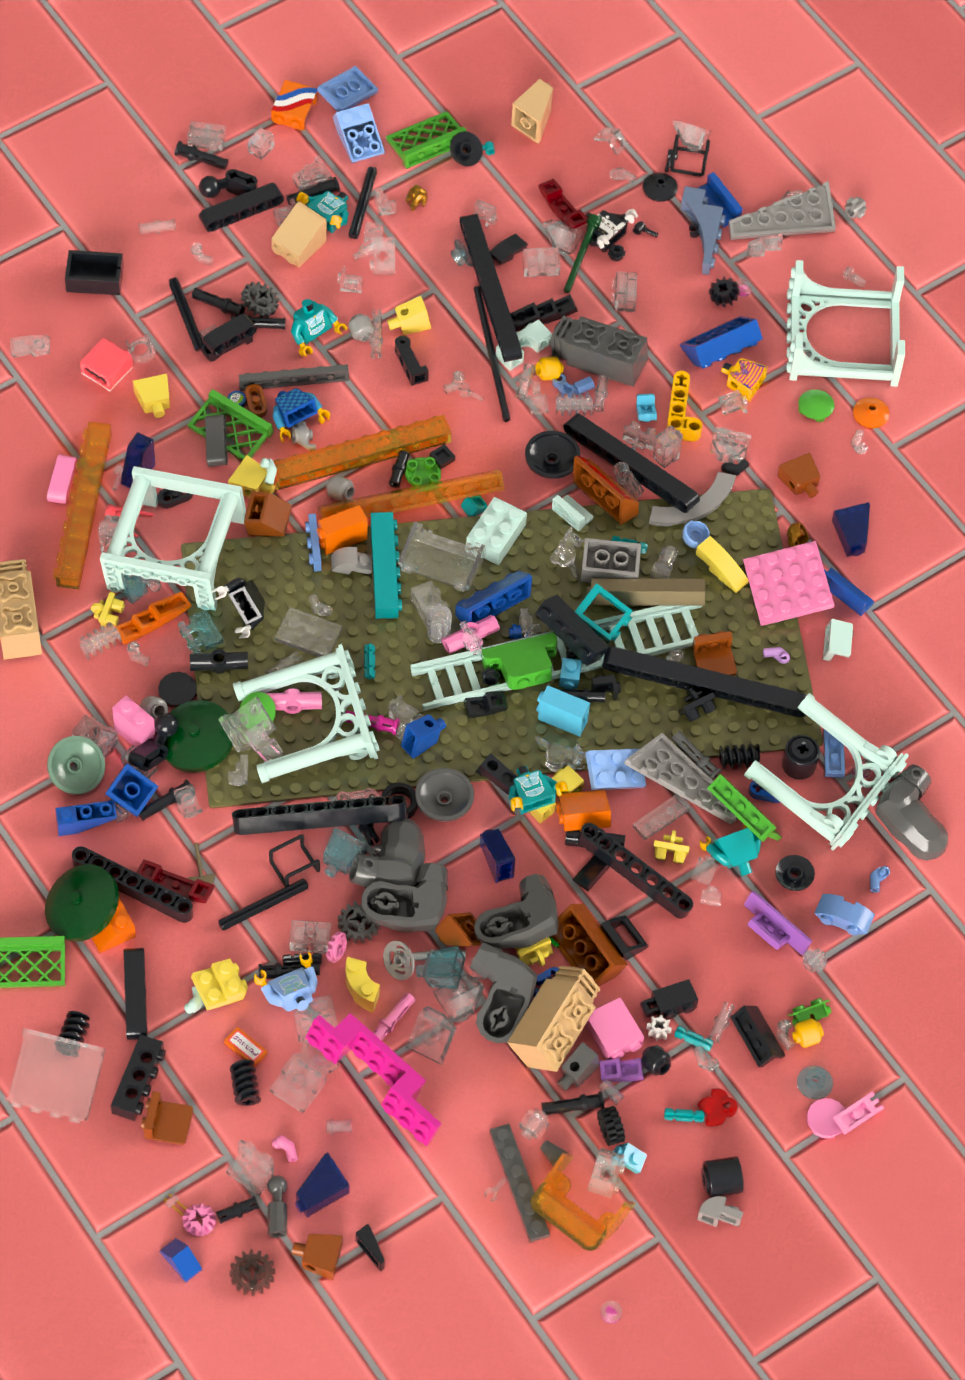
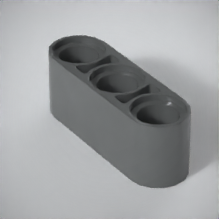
M225 415L205 416L208 467L227 465V427Z

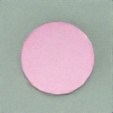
M823 1098L817 1100L810 1106L807 1112V1124L815 1135L827 1139L834 1138L840 1135L842 1130L833 1117L844 1111L845 1108L833 1099Z

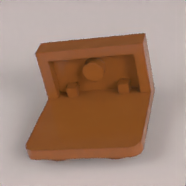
M719 631L709 635L700 634L694 637L692 651L696 667L731 676L736 675L737 669L731 649L733 639L731 631Z
M153 1091L151 1098H147L146 1102L147 1116L143 1117L141 1122V1129H144L145 1139L184 1145L190 1128L193 1107L162 1101L161 1092Z

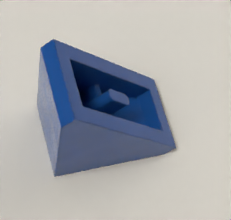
M177 1238L160 1250L162 1256L185 1283L202 1270L189 1246Z

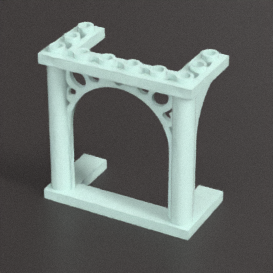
M796 260L795 267L791 268V278L789 279V289L787 290V299L790 300V303L787 304V314H790V318H787V329H790V332H787V343H790V347H787L786 353L788 358L786 373H790L789 380H797L798 375L890 381L891 386L898 387L905 358V340H900L899 302L904 285V267L897 266L891 292L825 287L810 280L803 270V260ZM806 304L810 306L812 310L807 312L803 310L800 305ZM830 306L890 309V365L837 362L823 357L813 349L808 341L806 327L809 320L815 313ZM805 352H810L811 357L809 358Z
M134 466L132 469L133 482L107 553L102 552L100 556L107 590L115 593H125L127 590L125 575H136L145 579L152 578L162 582L177 583L181 586H193L197 607L203 610L216 611L218 603L215 599L216 593H212V590L215 589L214 578L218 558L230 523L244 524L246 507L242 487ZM156 487L220 499L204 544L188 557L172 561L158 560L146 555L135 542L134 527L142 505L157 507ZM134 551L137 553L133 558L125 557L129 552ZM188 562L193 563L195 570L186 569L185 564Z

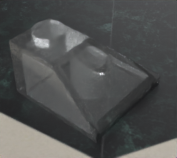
M673 120L672 123L683 145L688 147L687 150L695 153L698 150L702 151L711 134V130L680 120Z
M553 219L543 222L545 232L552 247L558 250L557 253L565 256L574 253L585 231L577 228L572 229L564 223Z
M465 974L433 991V994L451 1020L456 1023L463 1022L468 1019V1016L474 1014L484 985L469 974Z
M426 1006L419 1012L406 1048L442 1065L457 1028L444 1013Z

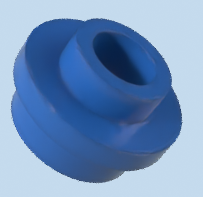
M512 624V628H509L510 639L517 640L522 638L520 625Z

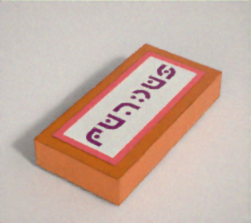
M239 1027L224 1040V1044L242 1059L253 1060L255 1064L252 1067H256L268 1054L266 1049Z

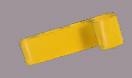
M678 371L674 374L666 432L671 439L694 442L700 439L703 425L698 418L685 416L690 375L685 371Z

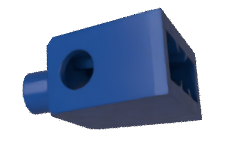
M426 715L408 723L405 727L401 747L412 759L416 758L438 742L440 731L446 728L445 721L442 718L435 720L431 715Z

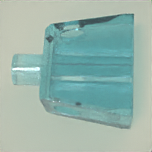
M334 828L323 854V862L328 865L324 872L330 877H335L338 871L349 874L354 856L356 854H367V843Z
M458 946L433 951L427 954L424 965L416 966L415 972L417 977H423L432 988L458 989L465 957Z

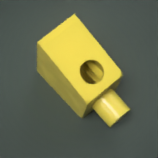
M421 296L395 308L397 317L387 320L390 330L400 327L403 335L431 329L428 313Z
M167 374L133 381L134 394L144 413L153 412L156 418L163 417L165 415L164 410L170 408Z
M247 455L228 480L230 485L241 486L243 496L249 498L251 492H269L273 494L276 487L274 484L264 483L267 474L266 469L262 468L258 462Z

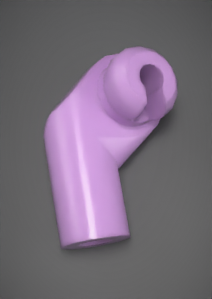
M781 647L763 648L764 658L774 657L782 664H786L790 660V655Z

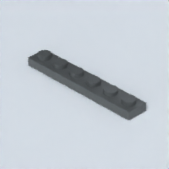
M338 364L326 367L318 366L315 368L245 373L239 375L240 391H245L246 387L251 384H257L262 389L349 381L348 365Z
M510 1124L490 1129L489 1133L529 1242L550 1237V1232Z

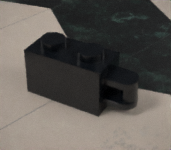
M690 979L652 991L651 998L642 1001L640 1006L645 1017L655 1015L660 1017L662 1015L664 1019L669 1020L677 1014L683 1012L687 1014L697 1008L698 997Z

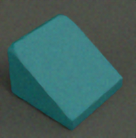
M481 495L466 496L461 507L467 516L470 517L484 513L488 505Z

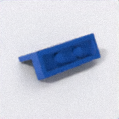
M715 172L708 174L707 183L698 188L706 190L705 197H708L707 205L723 207V215H726L725 224L722 227H726L730 220L742 216L743 208Z
M830 568L828 571L824 569L830 592L857 614L862 616L873 606L874 601L837 571L833 568Z

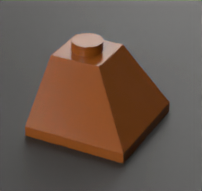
M471 912L448 914L435 929L439 940L445 945H482L476 936V918Z

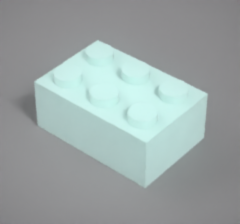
M494 497L467 536L466 550L499 566L526 526L527 512Z

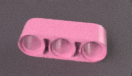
M58 455L48 489L47 501L67 504L77 470V457Z

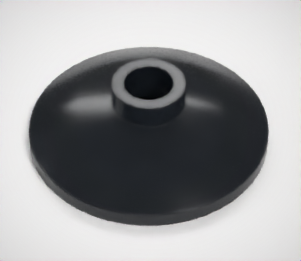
M464 131L452 138L450 153L458 164L472 166L481 159L483 147L476 135Z
M653 173L646 177L643 182L645 195L651 200L658 202L672 199L678 190L676 180L666 173Z
M789 855L778 862L775 874L778 882L784 888L792 891H801L812 884L815 870L811 862L799 855Z

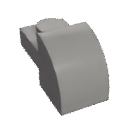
M357 547L340 548L331 555L332 571L348 575L352 571L370 574L372 572V555L357 552Z
M715 1196L702 1204L697 1220L717 1227L719 1220L739 1227L744 1212L735 1206H726V1197Z

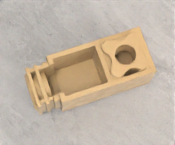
M26 559L0 562V638L4 660L42 655L31 571L27 570Z
M559 966L555 977L544 981L508 1040L509 1046L527 1067L557 1072L596 1008L593 1004V999L596 998L597 992L601 989L585 969Z

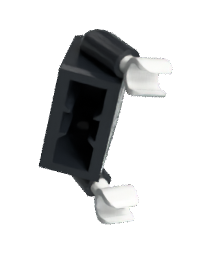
M630 209L625 214L601 211L598 216L602 218L600 227L594 230L589 245L598 247L604 253L608 251L610 246L618 242L627 233V222L633 223L634 218L638 217L635 209Z
M235 578L224 584V587L220 586L213 589L212 593L215 591L219 593V597L215 598L218 600L225 597L228 592L229 597L246 624L245 627L236 628L235 633L242 632L239 639L248 638L250 630H253L264 619L265 600L253 580L247 582L245 579Z

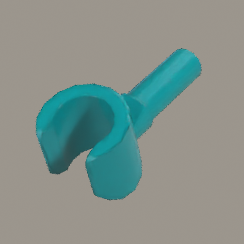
M491 141L482 145L487 155L495 153L494 144Z

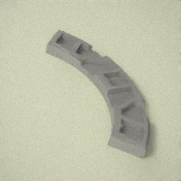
M718 472L712 486L700 497V502L687 513H683L675 507L653 506L649 525L673 526V524H687L691 520L697 521L715 511L728 497L733 488L736 475Z

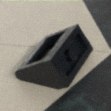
M626 915L607 920L601 924L602 930L625 961L644 951L649 946ZM623 924L638 945L627 947L614 928Z

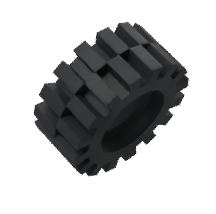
M611 1106L598 1110V1124L607 1145L611 1146L624 1142L625 1131L616 1107Z

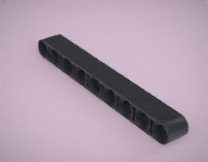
M577 413L563 425L567 435L681 512H689L700 502V497L696 491L583 415Z
M402 795L235 810L232 813L234 832L238 835L403 821L408 817L406 798Z

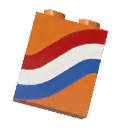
M285 80L272 107L271 122L294 129L305 130V119L311 105H316L318 101V88Z

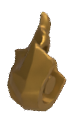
M414 185L409 190L405 201L409 204L411 200L409 206L412 211H415V208L421 201L423 207L426 205L428 199L427 191L419 185Z
M801 522L790 525L787 531L789 547L805 544L809 541L807 530Z

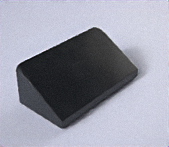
M594 855L573 878V881L586 891H589L610 867Z

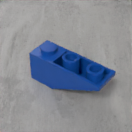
M114 800L55 808L59 836L79 834L117 819Z

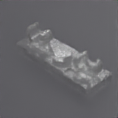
M676 794L633 823V828L642 839L647 840L691 810V806L683 797Z

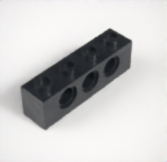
M140 1034L111 1103L112 1114L133 1121L136 1120L137 1115H141L144 1108L143 1100L149 1096L152 1086L150 1083L158 1075L159 1068L157 1066L159 1061L162 1062L166 1055L163 1041ZM145 1058L151 1059V1061L148 1063H145L142 1060ZM137 1076H143V1077H144L143 1080H140V1081L135 1080V1078H136ZM130 1094H136V1095H137L135 1098H128V1097H127V1096L130 1095Z

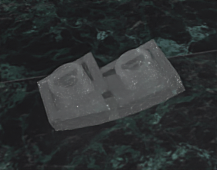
M782 234L767 235L752 240L748 243L746 257L764 256L766 250H781Z
M48 335L10 338L11 355L13 357L28 354L35 357L50 353V337Z
M260 723L243 734L251 747L265 762L285 755L275 738L270 739Z

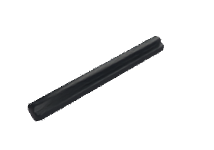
M370 166L367 169L349 230L350 238L357 239L377 174L375 167Z
M170 278L169 285L194 349L199 351L204 343L178 278Z
M300 879L218 921L219 927L222 930H226L307 890L308 883L305 879Z

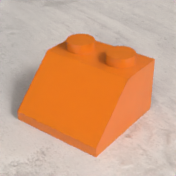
M120 898L117 910L110 923L99 934L92 937L99 953L136 937L135 926Z

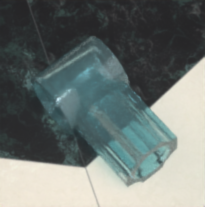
M124 575L126 588L123 590L126 599L133 604L148 593V589L142 582L141 576Z

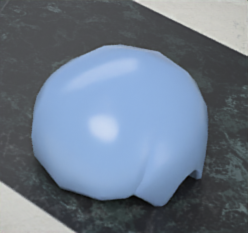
M691 520L684 526L682 531V538L685 544L691 548H697L698 545L710 536L709 529L700 521Z

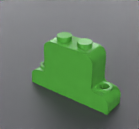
M554 632L481 649L484 669L493 668L496 671H501L507 686L512 690L544 684L552 679V663L550 658L557 654V637Z

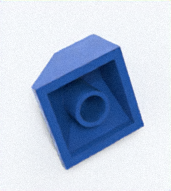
M126 764L110 784L105 795L137 817L159 786L132 766Z

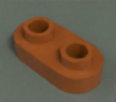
M257 384L247 386L245 396L248 410L260 418L264 417L267 414V403L262 387Z

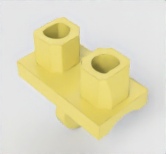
M110 592L106 602L100 600L99 603H93L91 606L94 618H99L98 621L101 623L100 630L105 631L106 627L115 628L118 625L119 616L112 615V612L122 613L125 603L120 599H116L115 593Z
M672 830V836L664 834L663 840L670 841V843L654 841L653 849H655L656 860L665 861L666 853L669 851L674 852V863H684L686 855L689 853V846L674 844V842L682 843L683 838L676 837V831Z
M548 937L530 947L516 948L518 959L527 965H532L536 962L539 966L545 965L544 959L553 954L551 939Z

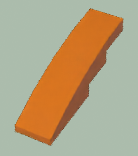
M181 591L149 604V609L134 614L130 621L115 626L114 632L123 645L175 619L191 608V604Z

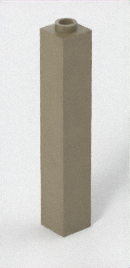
M591 578V586H587V595L597 583L625 605L705 606V579ZM600 594L591 603V605H613Z

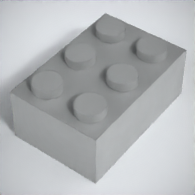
M585 538L581 582L591 583V578L638 579L641 544Z

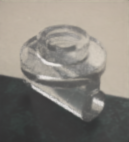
M707 886V889H702L700 903L720 906L722 893L718 891L719 888Z

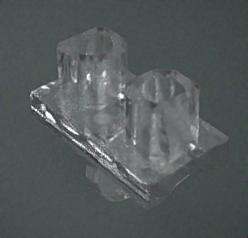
M632 421L629 426L625 425L622 440L632 445V449L635 451L637 448L642 450L646 448L653 451L656 429L649 427L646 432L640 431L641 425L635 421Z

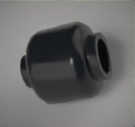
M654 1045L647 1047L643 1051L641 1063L652 1075H664L671 1067V1057L661 1046Z

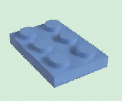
M354 66L318 86L317 91L337 112L350 109L377 94L378 88Z

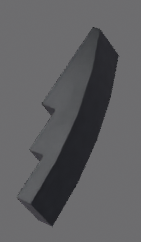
M571 294L556 301H553L551 298L538 305H535L533 302L510 313L515 330L521 331L529 323H534L537 320L544 325L561 319L563 315L568 316L578 312Z

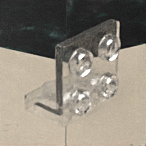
M254 697L235 713L223 715L218 719L237 752L253 748L276 730L275 725L258 697Z
M240 1139L238 1142L239 1155L227 1168L226 1174L260 1196L267 1187L268 1181L274 1176L273 1159L268 1154H262L257 1151L251 1142H244Z

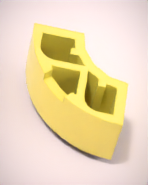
M347 957V989L359 1006L374 1013L380 996V985L369 978L367 962Z

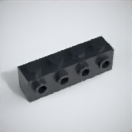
M558 594L544 600L535 613L586 666L599 661L609 648Z

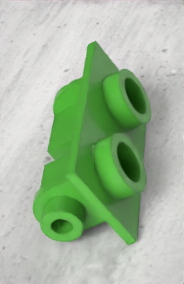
M822 998L810 1001L811 1005L804 1008V1005L793 1008V1013L788 1014V1016L794 1017L792 1020L793 1026L795 1027V1024L811 1019V1014L815 1021L828 1017L831 1013V1008L826 1006L825 1003L829 1002V999L822 1001Z

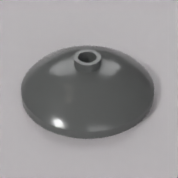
M439 768L426 773L419 780L416 786L415 798L419 809L429 818L444 822L453 821L461 818L470 810L474 801V789L470 780L461 772L449 768Z

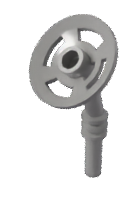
M401 941L388 943L383 952L384 965L387 971L398 980L408 979L412 975L415 960L431 959L433 961L435 959L438 961L440 959L442 961L449 958H466L465 950L443 951L440 949L438 951V949H435L434 951L431 949L430 951L412 953L409 947ZM391 951L394 952V963H391ZM398 969L399 971H405V974H401L396 970Z

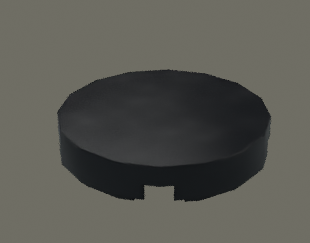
M172 672L164 676L158 686L159 697L167 703L168 707H177L183 703L193 701L196 697V683L186 673Z

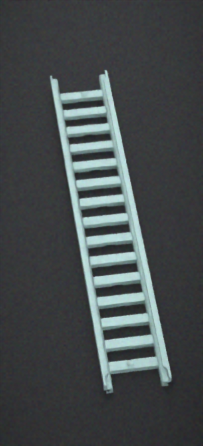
M659 605L632 612L630 615L632 619L627 626L636 652L654 656L691 647L694 637L698 636V632L689 610L702 608L703 606ZM624 614L593 622L603 630L611 632ZM672 614H682L690 639L681 641ZM664 618L673 643L663 645L654 619ZM646 622L655 647L644 648L635 623ZM553 631L410 665L412 677L427 673L436 699L422 704L423 711L463 702L465 698L483 697L486 692L512 690L507 686V683L499 684V682L490 687L480 688L472 662L482 660L481 649L544 635ZM619 635L614 641L615 647L625 649ZM556 636L557 650L561 661H563V658H566L567 650L564 642ZM604 655L599 661L589 666L582 662L580 673L603 668ZM464 664L473 691L462 693L454 670L455 666ZM552 666L551 680L560 678L561 670L554 671ZM446 669L454 693L453 696L444 698L435 671Z

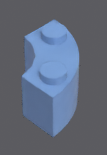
M822 894L814 913L823 924L840 927L854 936L867 934L875 916L872 911L860 903H849L844 901L843 896L834 894Z

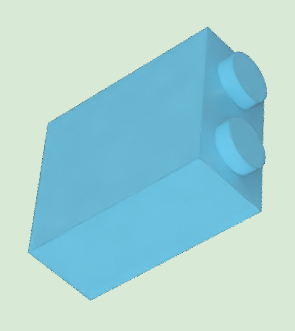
M547 685L545 691H541L538 696L537 702L539 704L536 709L539 712L538 720L580 737L588 722L590 702Z

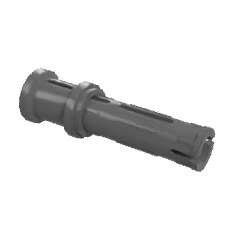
M678 731L672 737V740L712 780L719 776L722 770L718 769L710 761V757L704 756L681 731ZM683 743H685L695 754H693Z

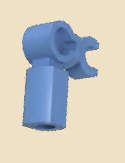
M564 374L560 375L561 381L552 379L553 386L558 388L562 400L566 402L572 401L575 395H580L595 388L594 381L590 376L573 383V385L566 382Z

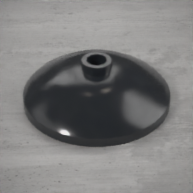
M544 431L535 435L529 440L525 449V460L529 468L537 475L549 479H558L571 474L574 469V457L580 456V449L576 441L571 436L559 431Z

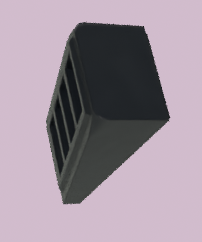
M367 1224L356 1232L355 1241L379 1271H382L385 1268V1260L372 1229Z

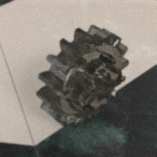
M250 1249V1254L247 1255L243 1251L241 1258L235 1257L236 1263H231L232 1270L229 1272L230 1277H233L231 1279L232 1285L237 1284V1291L243 1289L244 1295L251 1291L252 1296H255V1291L263 1294L264 1287L270 1289L269 1282H274V1276L272 1275L275 1274V1268H272L274 1266L273 1260L268 1261V1254L262 1257L260 1250L257 1254H254L253 1249ZM252 1266H253V1271H255V1274H254V1278H253V1279H252V1276L250 1275V1271H251V1267H252Z

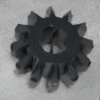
M723 276L722 280L716 278V283H711L709 294L711 295L712 302H715L717 306L722 304L725 308L726 304L729 303L732 306V301H737L740 291L737 282H733L731 277L726 280V277Z

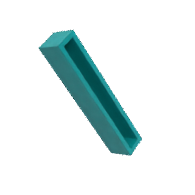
M393 512L371 513L376 619L398 618V612L402 611V599H398V594H401V583H397V578H400V567H396V562H399V551H395V546H398V535H394V531H397V519H393Z

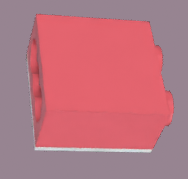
M104 338L80 361L81 373L109 391L133 368L132 355L128 351L117 347L114 342Z

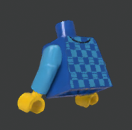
M295 388L289 392L280 391L277 398H275L276 405L273 407L272 416L277 429H280V441L284 443L282 437L284 435H287L289 440H291V433L285 427L289 428L319 413L318 421L321 424L325 422L323 416L328 420L330 418V412L322 409V404L313 393L303 392Z

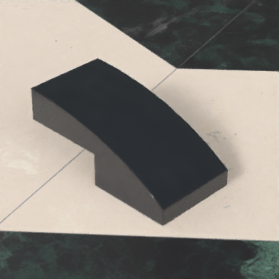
M514 234L496 245L490 251V254L495 261L502 265L511 261L514 254L526 250L528 244L517 234Z
M504 691L486 692L484 697L465 698L464 700L468 718L492 715L508 709Z

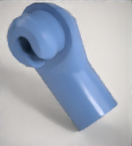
M887 866L879 867L870 874L871 892L877 893L880 891V882L890 874V869Z

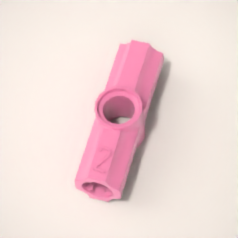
M490 615L475 623H466L463 629L442 638V643L447 653L451 654L466 646H475L480 639L499 631L500 626L495 616Z
M288 689L284 693H266L273 699L276 710H284L289 714H296L301 710L322 709L321 692H301L298 689Z

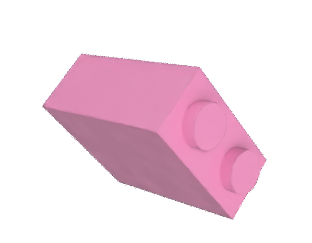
M125 696L112 707L115 731L136 748L147 740L155 739L154 718L128 696Z
M621 997L595 1009L585 1024L606 1060L620 1059L625 1053L629 1051L635 1052L643 1045L644 1036Z

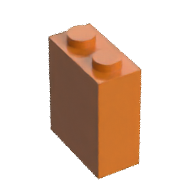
M360 505L318 520L317 534L319 536V546L326 555L340 548L349 547L367 540L368 519Z
M605 790L564 793L559 796V802H555L559 824H563L564 831L581 830L582 826L586 823H592L599 828L611 827V809Z

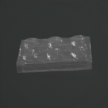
M289 607L275 636V641L320 657L332 652L342 632V625Z

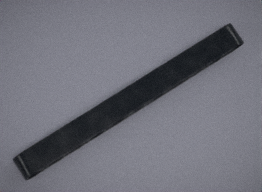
M478 214L459 217L461 230L504 362L522 359L519 339Z
M609 647L604 655L602 667L608 671L685 690L693 688L695 692L701 690L705 695L713 692L717 698L794 717L806 716L805 713L797 708L807 696L804 693L617 647Z

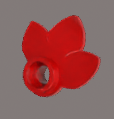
M720 1088L712 1089L711 1097H705L697 1104L701 1111L708 1114L705 1122L706 1126L721 1125L727 1117L734 1116L738 1110V1104L735 1099L728 1097L726 1091ZM727 1104L731 1105L728 1109L724 1108Z

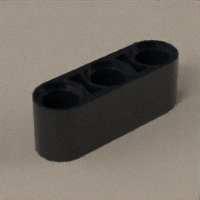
M241 314L208 332L203 337V342L213 355H218L254 335L257 327L247 314Z

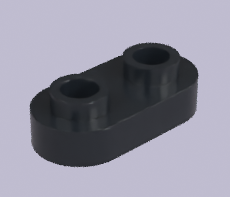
M163 489L158 493V504L163 508H171L189 501L193 494L187 493L182 495L184 492Z

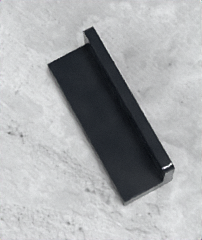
M744 1005L730 1017L758 1067H764L774 1058H783L785 1056L784 1051L757 1006Z

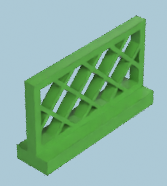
M445 111L386 136V140L403 160L404 167L408 169L450 151L452 138L460 132H467L464 126L460 127L452 116ZM445 118L448 120L447 123L439 122L440 120ZM433 126L432 130L425 129L424 127ZM437 127L445 128L444 131L436 130ZM411 132L418 133L417 136L408 135ZM421 133L430 134L428 138L420 137ZM400 138L402 139V142H396L393 140ZM406 140H412V141H414V143H413V144H408V143H405V141H406Z
M212 389L208 394L209 398L190 421L188 428L206 438L205 427L198 428L195 426L197 421L204 420L205 416L229 415L232 421L226 422V427L233 426L234 433L227 434V438L235 437L236 444L227 445V451L243 460L246 456L240 453L239 448L250 446L251 451L247 456L252 458L267 437L270 438L274 433L272 424ZM211 404L217 408V413L207 414L206 410ZM244 424L247 430L236 432L235 425ZM259 433L262 436L259 440L251 441L250 434ZM248 435L249 442L238 444V436Z
M719 774L707 789L761 841L764 842L768 837L776 841L782 838L775 830L777 827L723 775Z
M65 937L0 938V956L2 957L0 964L5 960L12 967L5 974L0 972V988L65 986ZM54 951H61V958L54 964L48 956ZM17 952L22 958L14 965L7 957L11 953ZM32 952H38L42 956L35 964L27 958ZM46 959L52 967L44 974L37 966ZM24 960L32 966L25 974L17 968ZM34 969L42 975L38 981H31L27 977ZM56 969L61 973V981H52L47 976ZM14 970L22 976L17 982H11L7 978Z

